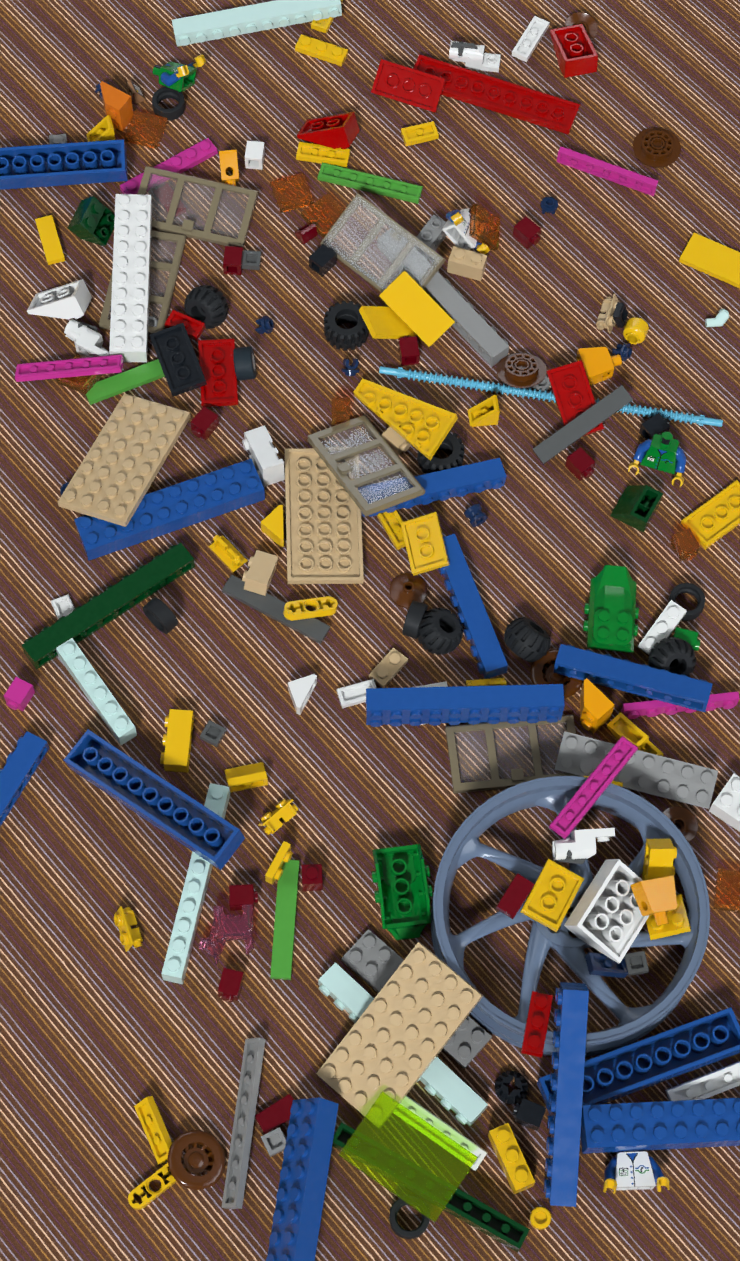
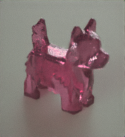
M252 904L242 905L243 914L241 917L234 914L225 915L223 906H213L214 919L208 938H203L200 941L199 949L205 950L208 956L213 957L215 965L218 964L226 941L244 940L246 954H249L251 949L255 948L253 945L255 941L252 936L254 932Z

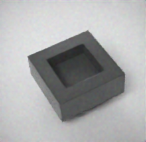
M244 250L242 269L260 270L261 251Z
M209 720L200 735V739L218 747L227 730Z
M645 951L628 953L624 956L628 970L627 976L648 973L649 969Z

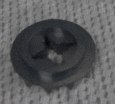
M507 1070L496 1079L495 1093L502 1102L516 1104L525 1098L528 1092V1083L524 1075L517 1071ZM514 1079V1086L517 1087V1090L513 1089L510 1095H508L509 1091L506 1084H510Z

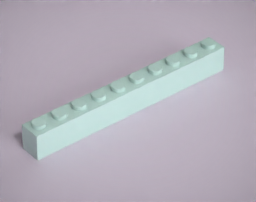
M274 0L173 19L172 25L178 47L302 24L313 20L318 21L329 17L334 18L342 16L340 0Z
M210 783L204 804L206 808L225 819L230 799V788ZM192 852L161 973L164 981L179 984L184 983L213 867L211 863Z
M336 962L318 980L319 990L326 997L330 995L335 1000L333 1003L341 1011L345 1009L350 1014L348 1017L354 1023L357 1022L374 1000ZM437 1056L419 1078L426 1085L424 1087L430 1095H436L440 1098V1104L448 1111L451 1109L456 1113V1119L463 1125L467 1124L470 1127L487 1109L488 1104Z

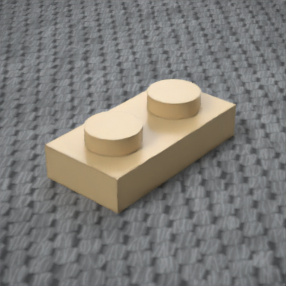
M393 647L372 670L369 678L374 679L376 684L385 688L406 665L408 658Z

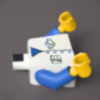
M467 208L448 212L446 214L448 220L442 230L455 246L466 250L474 249L486 255L490 249L484 242L482 244L479 242L478 233L480 226L473 217V210Z
M646 1151L619 1152L610 1159L604 1171L603 1192L606 1193L607 1188H611L613 1194L619 1190L653 1189L656 1186L655 1182L657 1183V1191L661 1192V1186H666L667 1190H670V1183L653 1157L648 1156Z

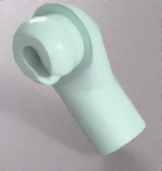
M720 309L715 318L705 319V326H723L729 318V312L726 309Z

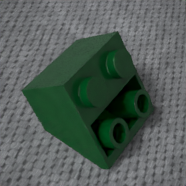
M92 196L81 200L68 229L82 240L105 246L114 229L115 214L97 198Z
M647 485L627 486L610 516L644 533L661 503L663 493Z

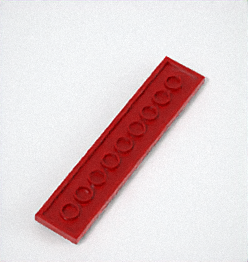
M420 54L413 67L415 70L446 79L442 92L443 96L568 135L580 108V104Z

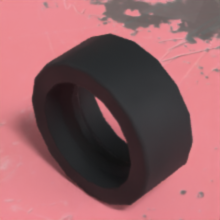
M168 87L158 89L152 97L155 115L165 121H172L183 115L185 101L182 92ZM166 98H172L179 102L172 109H164L158 105L160 101Z
M681 583L675 586L670 592L668 603L671 600L675 602L677 595L681 593L691 594L698 602L697 607L694 610L687 611L682 620L690 621L699 617L706 600L703 591L691 583Z
M154 597L143 607L147 618L162 633L167 634L178 625V620L174 613L160 599Z
M412 601L404 622L403 635L418 639L419 627L424 612L428 609L427 604Z
M405 1196L394 1202L389 1215L390 1226L394 1233L403 1239L410 1240L418 1238L425 1233L429 1225L430 1213L424 1201L415 1196ZM405 1205L416 1206L422 1214L420 1226L411 1231L401 1228L397 1222V1213Z

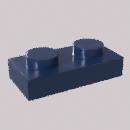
M589 952L585 956L590 975L625 978L628 975L624 958L621 963H617L600 953Z

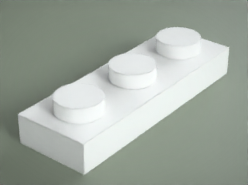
M534 16L513 49L512 56L527 62L547 31L550 22Z
M671 600L639 643L638 648L649 655L657 642L660 643V640L671 635L687 613V610Z

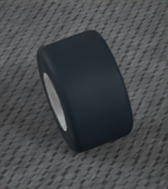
M251 346L235 348L233 350V360L237 379L239 381L255 379L256 363L253 348Z

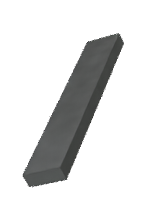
M621 385L533 448V452L544 465L632 402V397Z
M234 575L230 576L222 588L223 593L319 644L322 643L330 630L329 625L315 618L294 621L286 619L283 615L285 602L266 593V596L244 590L245 582Z

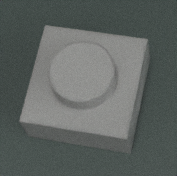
M280 1127L261 1136L270 1157L284 1151L286 1139Z

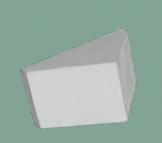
M315 674L288 682V691L298 715H301L317 684V675Z

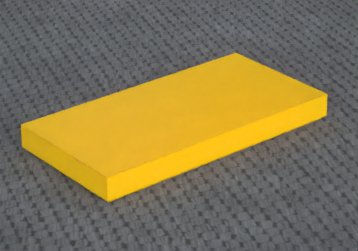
M693 233L679 262L740 289V252Z
M403 271L379 295L386 305L429 348L455 323L406 271Z
M738 480L681 520L684 528L705 550L740 524V483Z

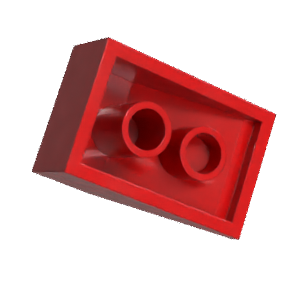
M583 24L550 30L558 65L564 78L597 72L598 54Z
M354 112L309 119L297 133V138L333 149H346L351 146L360 129Z

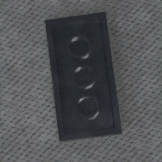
M184 323L149 335L172 397L207 385Z

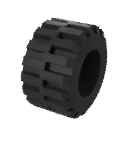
M342 301L341 304L337 302L335 307L331 306L329 311H326L324 335L327 342L330 341L332 347L336 346V349L339 350L344 348V351H347L349 348L355 350L356 346L359 348L362 346V343L366 342L369 330L359 312L360 304L357 303L355 305L353 301L349 303ZM347 322L354 324L355 327L343 329L338 325Z
M450 430L438 450L448 452L450 454L449 457L439 459L433 456L430 461L418 451V466L423 473H432L463 465L464 444H462L461 438H457L458 435L455 432L451 434Z

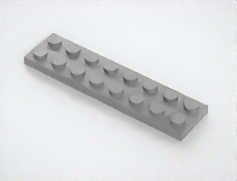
M564 731L554 770L581 777L590 776L615 744ZM637 750L613 781L622 782V787L709 809L718 770Z
M368 929L341 958V961L379 993L404 959ZM468 1016L442 1050L465 1069L492 1039V1036Z

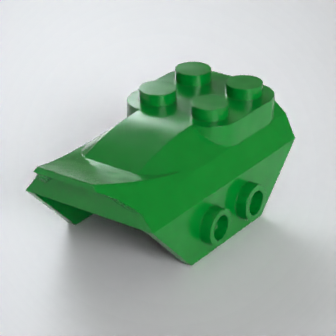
M605 565L602 571L591 579L588 603H585L584 614H587V620H584L583 624L588 649L633 653L634 636H637L638 625H635V619H638L639 607H636L637 583L633 581L625 566Z
M416 844L372 850L375 871H372V881L377 883L378 891H374L375 903L380 905L382 928L387 929L394 936L395 940L419 938L424 927L431 923L429 897H432L431 884L427 885L426 878L430 877L429 866L424 864L421 845Z

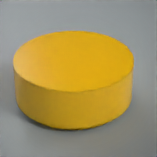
M536 1207L530 1213V1224L538 1230L547 1228L551 1222L550 1212L544 1207Z

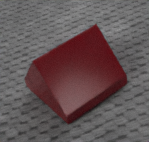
M313 223L304 225L294 233L303 244L318 236L316 225Z

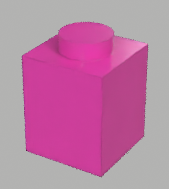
M15 677L4 694L6 705L13 710L19 709L24 711L35 693L33 685Z

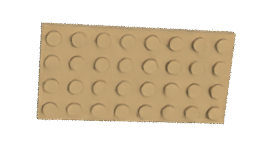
M124 393L58 500L59 507L127 527L191 418L190 412Z
M314 448L285 449L287 584H363L361 510ZM326 448V449L328 450V452H329L331 455H333V454L342 452V451L347 450V449H350V448ZM359 454L337 462L338 465L347 462L351 466L352 471L346 473L351 481L360 478Z
M418 942L316 1074L380 1129L484 995L422 943Z

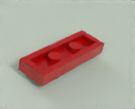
M532 991L521 1053L542 1058L553 995Z

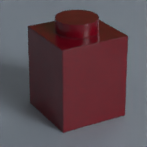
M527 216L514 226L513 237L527 249L532 245H536L541 239V228Z
M225 246L223 259L224 274H242L243 247Z
M417 336L399 338L398 350L401 366L419 364L420 353Z
M203 406L190 422L192 433L198 438L202 437L207 440L219 426V416Z
M581 447L567 457L565 467L579 481L583 478H589L594 473L595 461Z
M322 864L301 865L302 891H322Z
M253 884L229 885L230 911L255 910L254 903H258V891H254Z
M223 968L217 991L221 1000L227 1002L239 1000L244 972Z

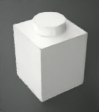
M247 141L245 168L263 170L264 142Z

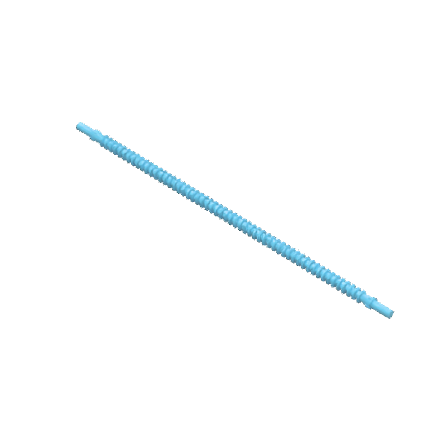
M380 366L379 369L381 374L394 375L397 378L406 377L408 380L413 378V381L415 379H418L419 382L420 380H423V382L428 381L429 383L433 381L434 384L436 382L439 385L444 383L445 386L449 384L450 387L452 385L454 387L460 386V388L464 386L465 389L470 387V390L472 388H475L476 391L478 389L480 391L486 390V392L490 390L491 393L496 391V394L501 392L502 395L506 393L507 396L509 394H512V396L517 395V397L521 395L522 398L527 396L528 399L533 397V400L538 398V400L543 399L545 401L547 399L548 402L551 400L554 403L556 402L552 391L548 393L547 390L542 392L541 389L536 391V388L534 390H531V388H514L505 386V384L500 385V383L495 384L492 382L490 384L489 381L485 383L484 380L479 382L478 379L477 381H474V379L469 380L468 378L464 380L463 377L459 379L458 376L453 378V375L448 377L447 374L443 376V374L437 375V373L433 375L432 372L427 374V371L422 373L421 370L419 372L417 370L411 371V369L405 370L402 367L396 369ZM630 403L619 410L622 414L624 412H627V414L632 413V415L636 413L637 416L642 414L643 417L647 415L648 418L659 413L662 417L668 418L669 421L673 419L674 422L679 420L680 423L684 421L685 424L690 422V424L696 423L699 426L704 424L722 427L723 420L707 418L705 415L694 416L693 413L688 415V412L683 414V412L678 413V411L673 412V410L668 412L667 409L662 411V408L657 410L656 407L654 409L652 407L646 408V406L642 408L641 405L638 407L636 404L631 406Z

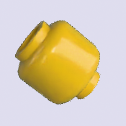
M630 318L624 327L623 336L630 344L642 343L646 338L649 326L642 318Z

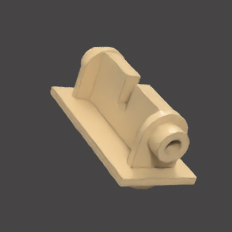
M613 294V298L606 297L603 300L600 311L606 314H599L596 322L597 329L603 330L607 328L609 334H611L613 326L616 325L613 314L617 302H620L616 294Z

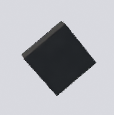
M617 302L613 319L617 327L623 328L628 311L623 302Z

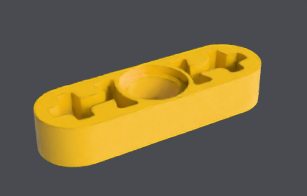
M331 596L289 601L284 606L283 615L291 621L330 616L336 613L338 602ZM306 606H313L316 610L309 611L306 609Z
M168 1163L129 1193L128 1202L133 1209L141 1210L177 1182L170 1175L166 1178L169 1183L165 1185L164 1180L159 1176L163 1173L165 1177L169 1173ZM153 1180L161 1182V1188L156 1192L149 1189V1184ZM145 1187L147 1192L151 1195V1197L148 1198L147 1195H145L142 1197V1203L140 1205L137 1202L133 1204L132 1202L135 1200L133 1196L136 1194L138 1196H141L143 1193H145L142 1190V1188Z

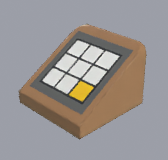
M127 80L128 92L133 103L137 104L145 101L146 98L142 89L131 80Z

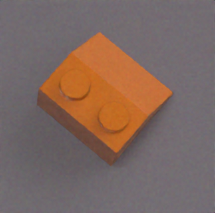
M102 81L100 86L106 116H111L113 128L123 132L134 118L131 96Z

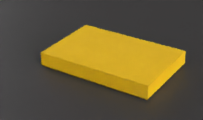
M361 306L359 309L373 339H399L405 336H417L389 307Z
M437 512L400 522L413 576L450 565Z
M548 859L520 912L557 932L584 878Z

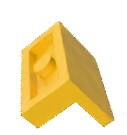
M263 762L225 770L230 793L268 785Z

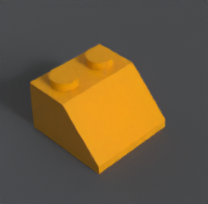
M586 678L580 693V721L586 730H590L594 734L610 720L615 704Z

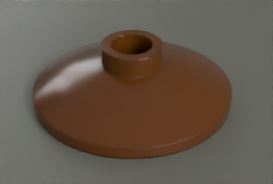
M577 12L567 18L564 27L583 24L590 40L592 41L596 37L598 26L591 15Z
M403 573L393 579L390 584L389 593L395 604L403 608H409L413 600L423 603L427 596V586L420 576H413L412 573ZM411 586L412 589L407 590L405 587Z
M674 806L663 812L674 825L679 826L687 842L695 838L698 832V821L690 810Z

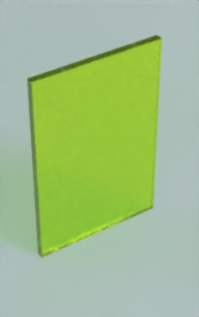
M383 1091L375 1103L372 1104L370 1110L351 1138L347 1140L346 1145L339 1154L344 1160L434 1223L446 1208V1205L478 1158Z

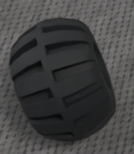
M201 285L189 292L185 299L184 310L187 316L205 323L206 329H212L221 325L226 319L228 303L223 293L218 291L217 288Z
M432 608L424 612L418 632V641L423 645L422 647L425 650L428 649V652L437 655H444L454 651L460 644L463 636V627L459 618L457 619L454 613L444 608Z
M519 617L513 620L507 626L504 634V642L508 648L528 662L539 660L547 654L550 648L551 638L549 634L536 622L526 617Z
M668 637L660 640V643L657 642L653 646L654 649H651L648 657V665L659 670L665 669L678 675L691 676L690 673H693L695 669L696 657L692 646L687 641L676 637Z

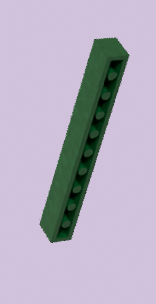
M182 543L171 546L167 552L155 556L150 563L138 567L136 572L124 576L120 582L114 586L107 587L100 595L93 596L86 604L76 607L69 615L60 617L52 626L43 628L38 635L26 639L24 644H22L24 654L37 670L58 656L56 648L71 638H73L76 644L193 569L195 567L194 558Z
M341 1122L333 1138L332 1146L512 1250L516 1252L520 1250L530 1229Z

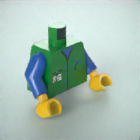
M202 54L194 58L196 63L192 62L189 65L168 62L163 66L155 65L153 75L159 76L158 82L160 85L183 92L195 84L197 67H202L206 60Z
M663 432L662 435L654 434L652 439H647L639 444L633 457L635 459L634 462L628 465V472L631 467H636L635 475L639 473L638 464L641 462L640 465L671 474L677 472L672 480V485L674 486L676 479L680 480V487L683 485L684 478L682 473L685 471L686 456L682 448L679 447V441L673 439V435L670 432Z

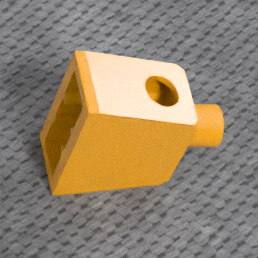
M237 150L219 151L222 183L236 186V182H239ZM227 171H232L233 175L228 176Z
M607 347L580 348L577 351L576 359L577 361L582 360L590 386L611 378L614 373V366L622 365L620 354L610 356Z
M674 875L644 880L630 885L641 914L643 916L654 915L657 926L669 924L666 912L677 908Z

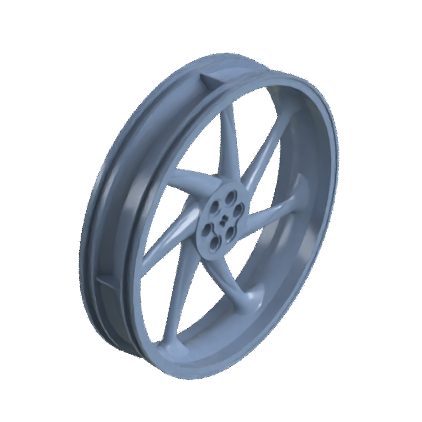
M578 776L538 778L517 784L491 797L472 812L454 833L445 849L435 880L431 907L433 948L435 955L478 990L464 970L465 947L490 933L531 920L533 923L524 964L518 1015L511 1017L505 1014L484 996L469 1015L495 1036L522 1048L532 991L536 992L545 958L549 949L553 948L591 991L619 1018L620 1022L615 1027L586 1034L585 1057L601 1055L632 1044L650 1033L666 1019L684 996L701 965L709 936L710 905L706 881L700 863L690 844L673 822L657 807L641 796L611 783L591 808L612 814L639 830L644 845L628 866L629 869L638 877L642 874L646 839H671L673 846L677 848V858L673 860V864L685 893L688 909L687 917L691 931L650 940L648 931H640L630 948L683 945L685 948L680 966L673 980L653 1004L636 1008L624 1005L601 976L589 974L584 949L593 947L578 937L572 938L569 936L568 932L570 930L564 926L568 917L565 915L559 931L553 932L548 927L520 912L527 898L513 919L499 911L467 930L453 935L449 925L450 893L457 870L464 863L475 857H481L515 874H520L534 884L543 867L482 844L479 842V837L500 819L520 810L540 806L550 809L558 815L588 779L587 777ZM587 859L583 864L569 863L570 871L584 878L568 910L570 913L573 912L579 903L578 900L582 898L593 880ZM548 1029L543 1055L551 1056L552 1052H556V1048H554V1043L552 1042L553 1032Z

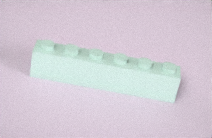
M73 638L58 646L56 651L59 659L120 746L137 736L134 724Z

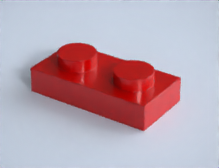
M172 310L165 322L166 328L184 323L189 338L196 341L205 329V323L175 310Z

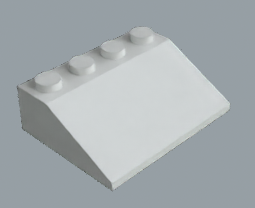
M605 860L564 926L585 943L615 962L621 963L649 917L641 914L630 886L643 880L621 860Z

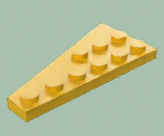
M363 378L353 392L358 400L430 461L458 419L455 413Z

